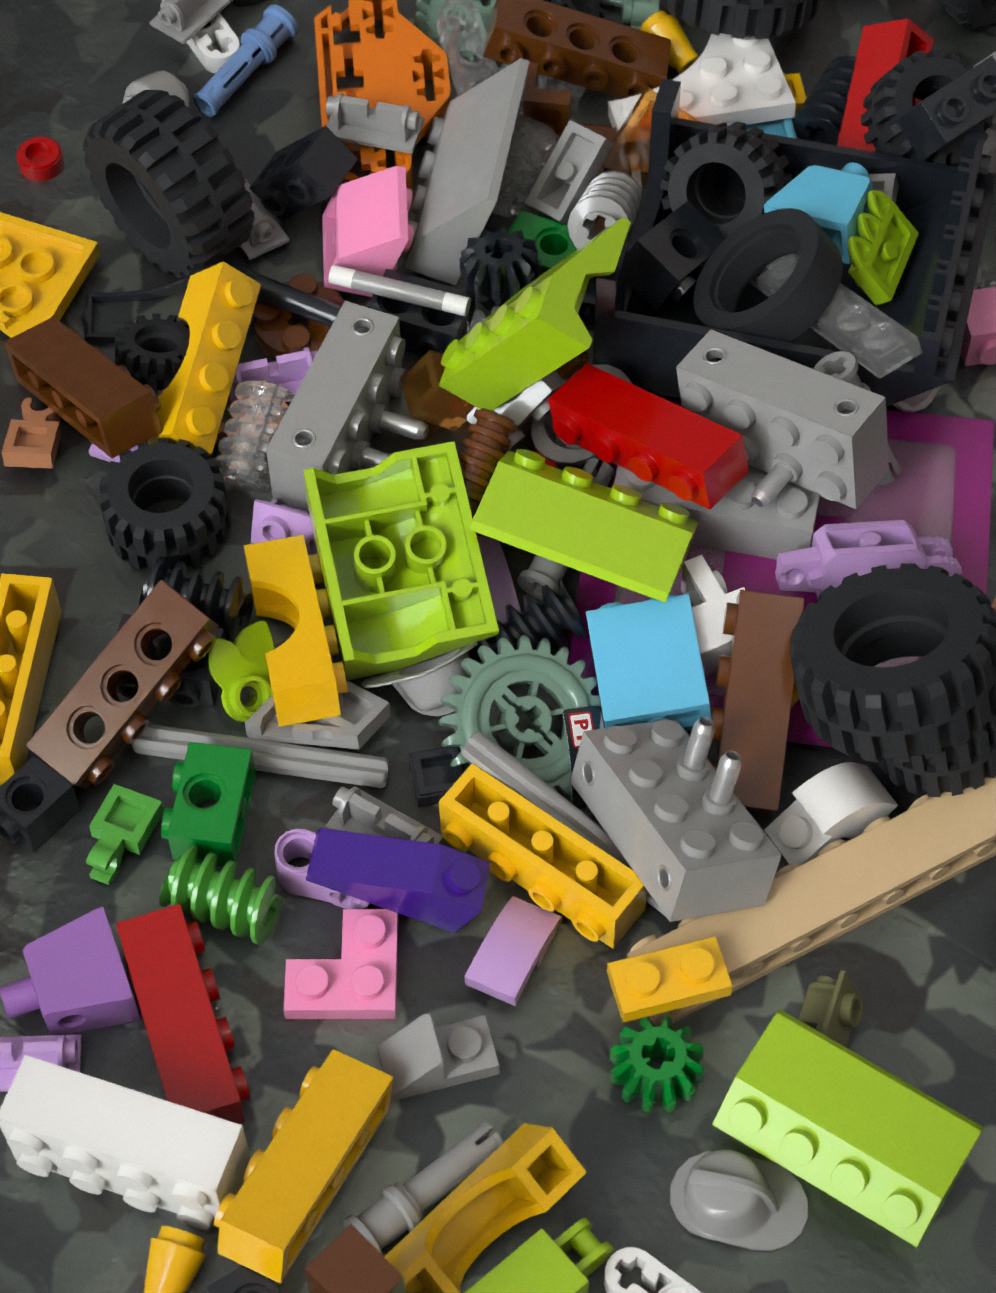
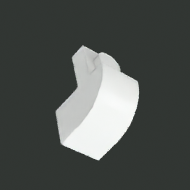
M700 555L683 562L681 591L683 594H689L704 677H708L717 673L720 655L729 656L732 635L723 634L726 603L736 604L740 590H745V588L742 587L728 593L722 575L717 570L712 572L704 557Z
M845 762L825 769L798 787L792 793L797 800L764 831L789 864L798 863L802 865L816 858L818 853L831 842L842 837L853 839L863 834V831L869 824L878 818L890 814L898 804L867 765Z

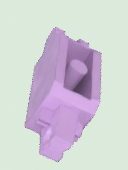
M888 520L824 524L813 533L812 547L778 553L775 575L780 590L815 592L818 597L830 585L836 588L842 584L843 578L856 572L859 576L871 573V568L886 565L887 569L900 568L901 563H916L921 569H928L929 565L944 568L948 571L949 576H952L954 573L962 574V568L957 559L952 557L953 549L947 539L944 540L943 537L938 538V536L936 538L917 537L914 528L907 521Z

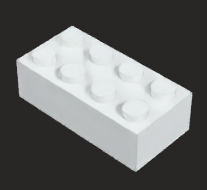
M27 1055L24 1056L0 1107V1128L17 1160V1165L25 1171L42 1177H47L50 1171L69 1177L70 1183L75 1187L92 1194H101L103 1189L123 1195V1200L127 1204L142 1211L155 1212L156 1208L159 1207L177 1213V1218L181 1222L200 1230H209L211 1225L215 1226L214 1220L220 1204L228 1193L231 1192L235 1195L244 1184V1173L251 1159L242 1125Z

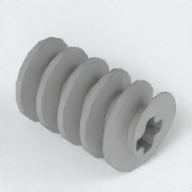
M609 171L603 172L592 179L571 211L568 220L569 237L577 249L622 217L631 221L628 233L630 232L643 197L642 189L634 178L626 173Z

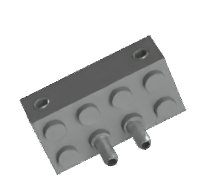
M344 301L266 448L273 499H279L281 504L306 510L309 514L305 496L303 469L316 468L335 475L356 471V469L362 470L364 467H375L391 455L370 448V441L375 432L381 433L383 430L415 440H422L427 437L429 427L423 421L389 411V404L393 396L399 397L402 394L407 380V369L402 368V358L406 342L405 339L400 337V321L398 316Z
M711 329L676 367L681 407L742 434L748 465L768 473L752 492L751 501L757 507L762 508L769 505L787 483H793L818 493L827 500L837 501L857 509L889 471L886 397Z
M699 718L694 723L690 736L677 719L584 731L570 782L670 922L764 906L766 904L782 854L733 792L742 766L740 755L733 751L726 752L720 758L717 771L707 759L715 732L714 723L711 719Z

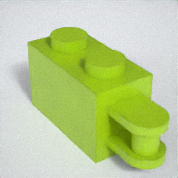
M586 1217L577 1221L554 1241L541 1228L465 1293H588L589 1280L587 1277L611 1256L614 1248L608 1241L601 1243L590 1231L593 1225ZM572 1248L583 1258L576 1265L566 1256V1253Z

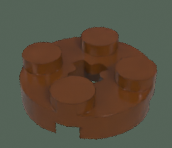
M297 274L290 281L283 283L339 306H342L344 303L342 297L333 288H325L323 283L317 282L309 274ZM262 300L256 301L253 311L256 341L263 352L276 361V356L303 351V348L309 347L310 352L319 350L330 327L310 319V324L307 326L301 323L292 326L290 325L292 320L302 316Z

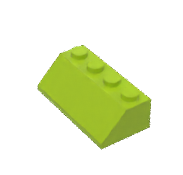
M517 449L516 453L508 451L499 460L469 530L666 603L680 576L683 562L686 560L699 524L698 520L689 517L690 512L667 502H662L660 506L641 500V493L627 486L613 485L611 489L592 482L594 477L590 473L578 468L565 467L564 470H560L544 464L546 459L543 456L529 450Z
M781 1009L776 1012L737 1073L712 1123L715 1127L915 1247L919 1245L937 1218L984 1129L983 1126Z

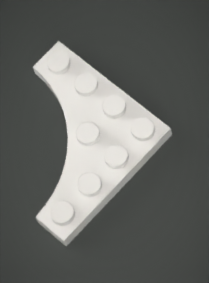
M722 33L719 36L711 34L701 56L686 71L673 79L674 81L681 82L679 118L715 125L726 122L727 126H730L735 122H742L747 125L795 118L796 102L769 39H755V37L744 36V39L731 38L732 35ZM659 87L639 95L608 101V117L612 128H616L615 137L617 143L650 139L652 108Z

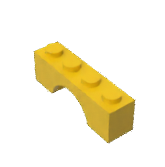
M225 262L190 276L178 315L179 318L186 321L189 325V345L185 358L174 379L158 396L161 409L157 411L162 432L149 438V445L157 444L158 438H169L172 444H177L179 439L189 441L192 450L200 446L207 451L208 456L212 455L261 287L260 283Z
M304 535L243 545L256 616L278 619L295 629L286 642L265 654L278 726L283 727L296 723L341 716L338 694L348 693L342 661L332 663L331 656L339 655L334 624L327 626L323 624V620L331 619L326 589L316 590L315 584L323 583L318 554L308 555Z
M523 1123L384 1257L404 1276L406 1293H461V1282L466 1271L490 1243L519 1222L532 1216L546 1213L587 1172L553 1128Z

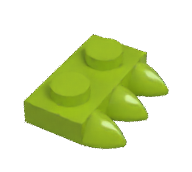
M871 190L867 196L869 213H861L857 219L860 237L851 236L848 238L847 250L852 263L848 273L873 303L879 305L892 300L919 233L890 197L881 191Z

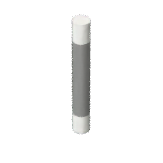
M332 265L328 280L330 284L465 317L470 309L471 298L337 265Z

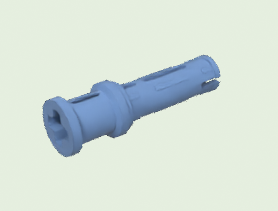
M270 5L264 11V19L254 29L251 28L245 31L241 36V47L219 68L203 88L194 94L193 102L197 109L206 116H215L223 104L243 85L259 65L270 64L277 56L276 50L284 41L292 40L298 34V24L287 10L278 5Z

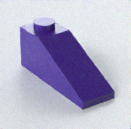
M320 828L316 832L305 880L455 933L482 910L490 862L441 844Z

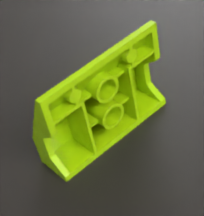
M624 217L620 218L522 288L486 319L478 322L460 340L454 339L445 350L441 360V365L445 369L439 386L479 409L485 408L493 411L590 348L592 338L578 312L589 280L595 276H605L615 272L631 221Z
M455 441L394 452L373 468L333 475L316 468L303 469L305 496L346 680L397 671L499 634L476 532L469 530L473 518Z

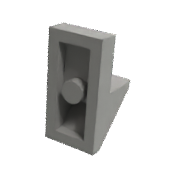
M569 120L524 203L563 224L568 222L571 211L592 179L596 177L613 143L607 138Z
M426 1013L377 1046L383 1072L394 1077L390 1101L500 1074L499 1062L485 1015L434 1028L431 1014Z

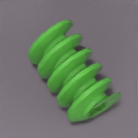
M190 845L183 855L175 860L167 873L159 896V906L166 907L170 904L171 906L180 904L183 915L191 911L194 920L203 923L210 919L212 926L217 929L224 930L230 927L232 934L244 938L250 934L253 943L258 945L265 943L278 922L282 908V896L275 894L276 877L269 875L259 888L255 886L257 870L249 867L240 880L236 879L237 862L229 860L221 872L216 871L218 855L210 852L201 865L197 864L198 847Z

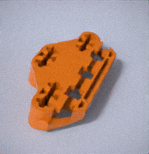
M348 0L349 7L341 14L335 12L333 15L331 5H329L314 17L322 127L327 126L330 115L326 114L327 99L329 96L337 97L338 93L369 100L370 108H376L377 102L400 106L411 105L412 111L420 112V117H424V122L416 142L417 145L423 136L428 137L435 116L443 119L451 101L448 60L445 51L398 12L397 0ZM375 20L383 21L384 38L377 39L375 36ZM348 26H350L351 31L360 32V42L334 44L333 35L342 32ZM345 67L354 68V76H363L364 87L337 89V78L345 77ZM427 80L432 81L434 101H427L425 92V81ZM341 141L358 160H361L362 171L371 170V174L387 169L386 150L388 149ZM394 151L395 166L406 168V188L412 190L413 197L411 154ZM348 172L342 181L347 183L359 179V177Z

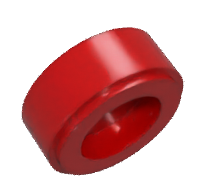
M48 137L28 139L20 145L16 153L21 174L32 181L50 180L56 177L64 167L60 145Z

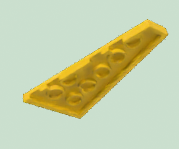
M0 212V330L12 338L51 317H55L60 321L100 256L98 242Z

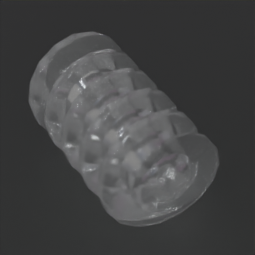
M517 115L515 124L520 129L519 132H513L511 143L514 144V147L509 149L506 160L508 164L504 169L497 203L492 211L497 215L510 219H516L521 210L538 215V210L524 202L560 138L551 127L522 115Z
M245 381L236 386L235 396L238 400L234 401L229 408L230 415L233 418L229 419L224 425V432L228 437H223L218 445L219 451L223 455L217 456L215 460L219 464L220 473L223 474L224 480L228 483L253 492L269 493L272 489L271 485L260 479L261 474L270 475L268 461L265 460L267 456L266 448L279 426L276 424L277 420H282L287 411V408L282 406V402H291L294 394L270 382Z

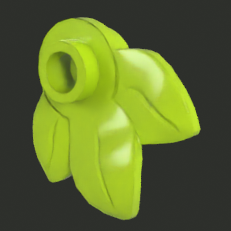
M257 621L244 628L236 637L234 644L225 639L216 638L209 653V670L212 678L222 688L221 698L223 707L232 719L239 722H246L272 696L265 654L272 651L274 645L266 621ZM244 687L249 691L250 695L246 705H242L240 700V693Z

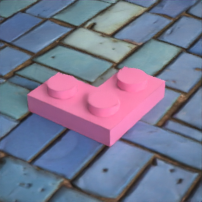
M343 909L341 959H286L285 1019H396L398 913L388 909Z

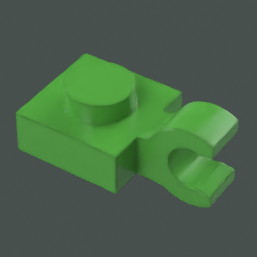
M117 784L112 786L89 825L92 837L99 839L91 849L86 860L88 865L93 866L89 874L91 879L110 885L117 875L125 849L140 855L164 813L162 801Z

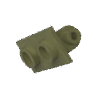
M840 970L837 981L828 976H818L816 983L809 984L798 1019L806 1025L816 1028L815 1030L846 1048L852 1027L859 1025L863 1012L862 997L858 994L847 972Z

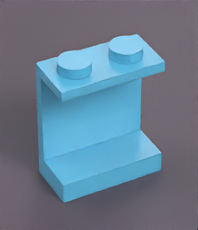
M670 594L666 603L651 598L648 601L631 604L608 603L599 609L586 611L605 728L677 719L687 732L692 731L694 723L699 718L711 719L710 703L689 594L677 596Z

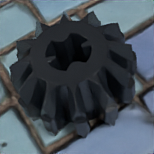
M504 227L497 233H491L484 229L481 238H468L466 249L461 251L459 264L463 285L466 288V293L475 294L479 303L492 299L498 307L502 301L509 300L541 275V260L538 259V249L535 246V241L525 239L522 230L509 234Z

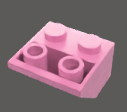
M394 166L341 184L334 191L322 215L325 288H333L368 297L373 296L371 293L330 284L328 279L332 265L383 276L386 269L397 270L398 259L402 252L409 251L414 234L413 225L408 224L412 190L406 188L405 167Z

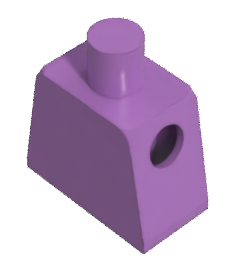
M104 907L94 909L28 943L22 951L30 977L0 987V995L9 1019L41 1009L50 1035H65L140 1020Z

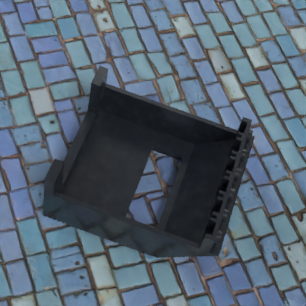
M662 79L652 108L648 182L627 246L623 245L615 272L610 275L596 277L593 365L607 364L618 368L630 379L631 384L650 393L680 398L676 367L711 329L814 369L819 360L831 353L839 351L850 352L857 360L859 366L857 374L861 383L868 385L871 392L886 397V407L955 381L996 185V173L988 172L991 156L982 154L986 134L966 131L962 157L960 158L959 167L763 133L761 139L765 142L773 138L779 144L774 150L778 158L786 155L789 164L783 168L784 174H792V180L809 166L817 165L841 171L846 164L851 162L862 165L868 174L895 173L899 184L896 205L919 233L891 301L875 305L863 289L856 284L852 276L849 275L831 350L706 327L695 313L693 303L695 286L680 302L677 303L671 298L655 310L626 281L628 251L640 237L672 213L671 208L664 209L661 200L668 196V191L661 189V179L670 174L664 169L667 161L676 155L674 151L681 144L715 125L679 118L681 82ZM712 162L708 172V185L713 197L728 209L742 210L745 204L746 191L741 177L731 167L722 163ZM787 255L767 265L750 281L739 298L735 312L745 311L757 306L778 290Z

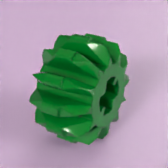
M668 1014L661 1020L660 1027H653L647 1017L639 1019V1032L624 1026L620 1031L619 1040L621 1044L612 1046L610 1050L609 1060L616 1065L611 1069V1082L613 1085H625L622 1090V1098L625 1100V1103L631 1102L639 1096L642 1097V1109L646 1114L652 1111L654 1101H661L663 1107L669 1113L675 1110L676 1097L690 1102L695 1096L696 1089L693 1084L704 1080L705 1068L698 1063L703 1059L704 1055L702 1044L689 1043L692 1036V1030L689 1025L675 1032L671 1030L672 1019ZM654 1059L664 1061L661 1069L651 1067Z

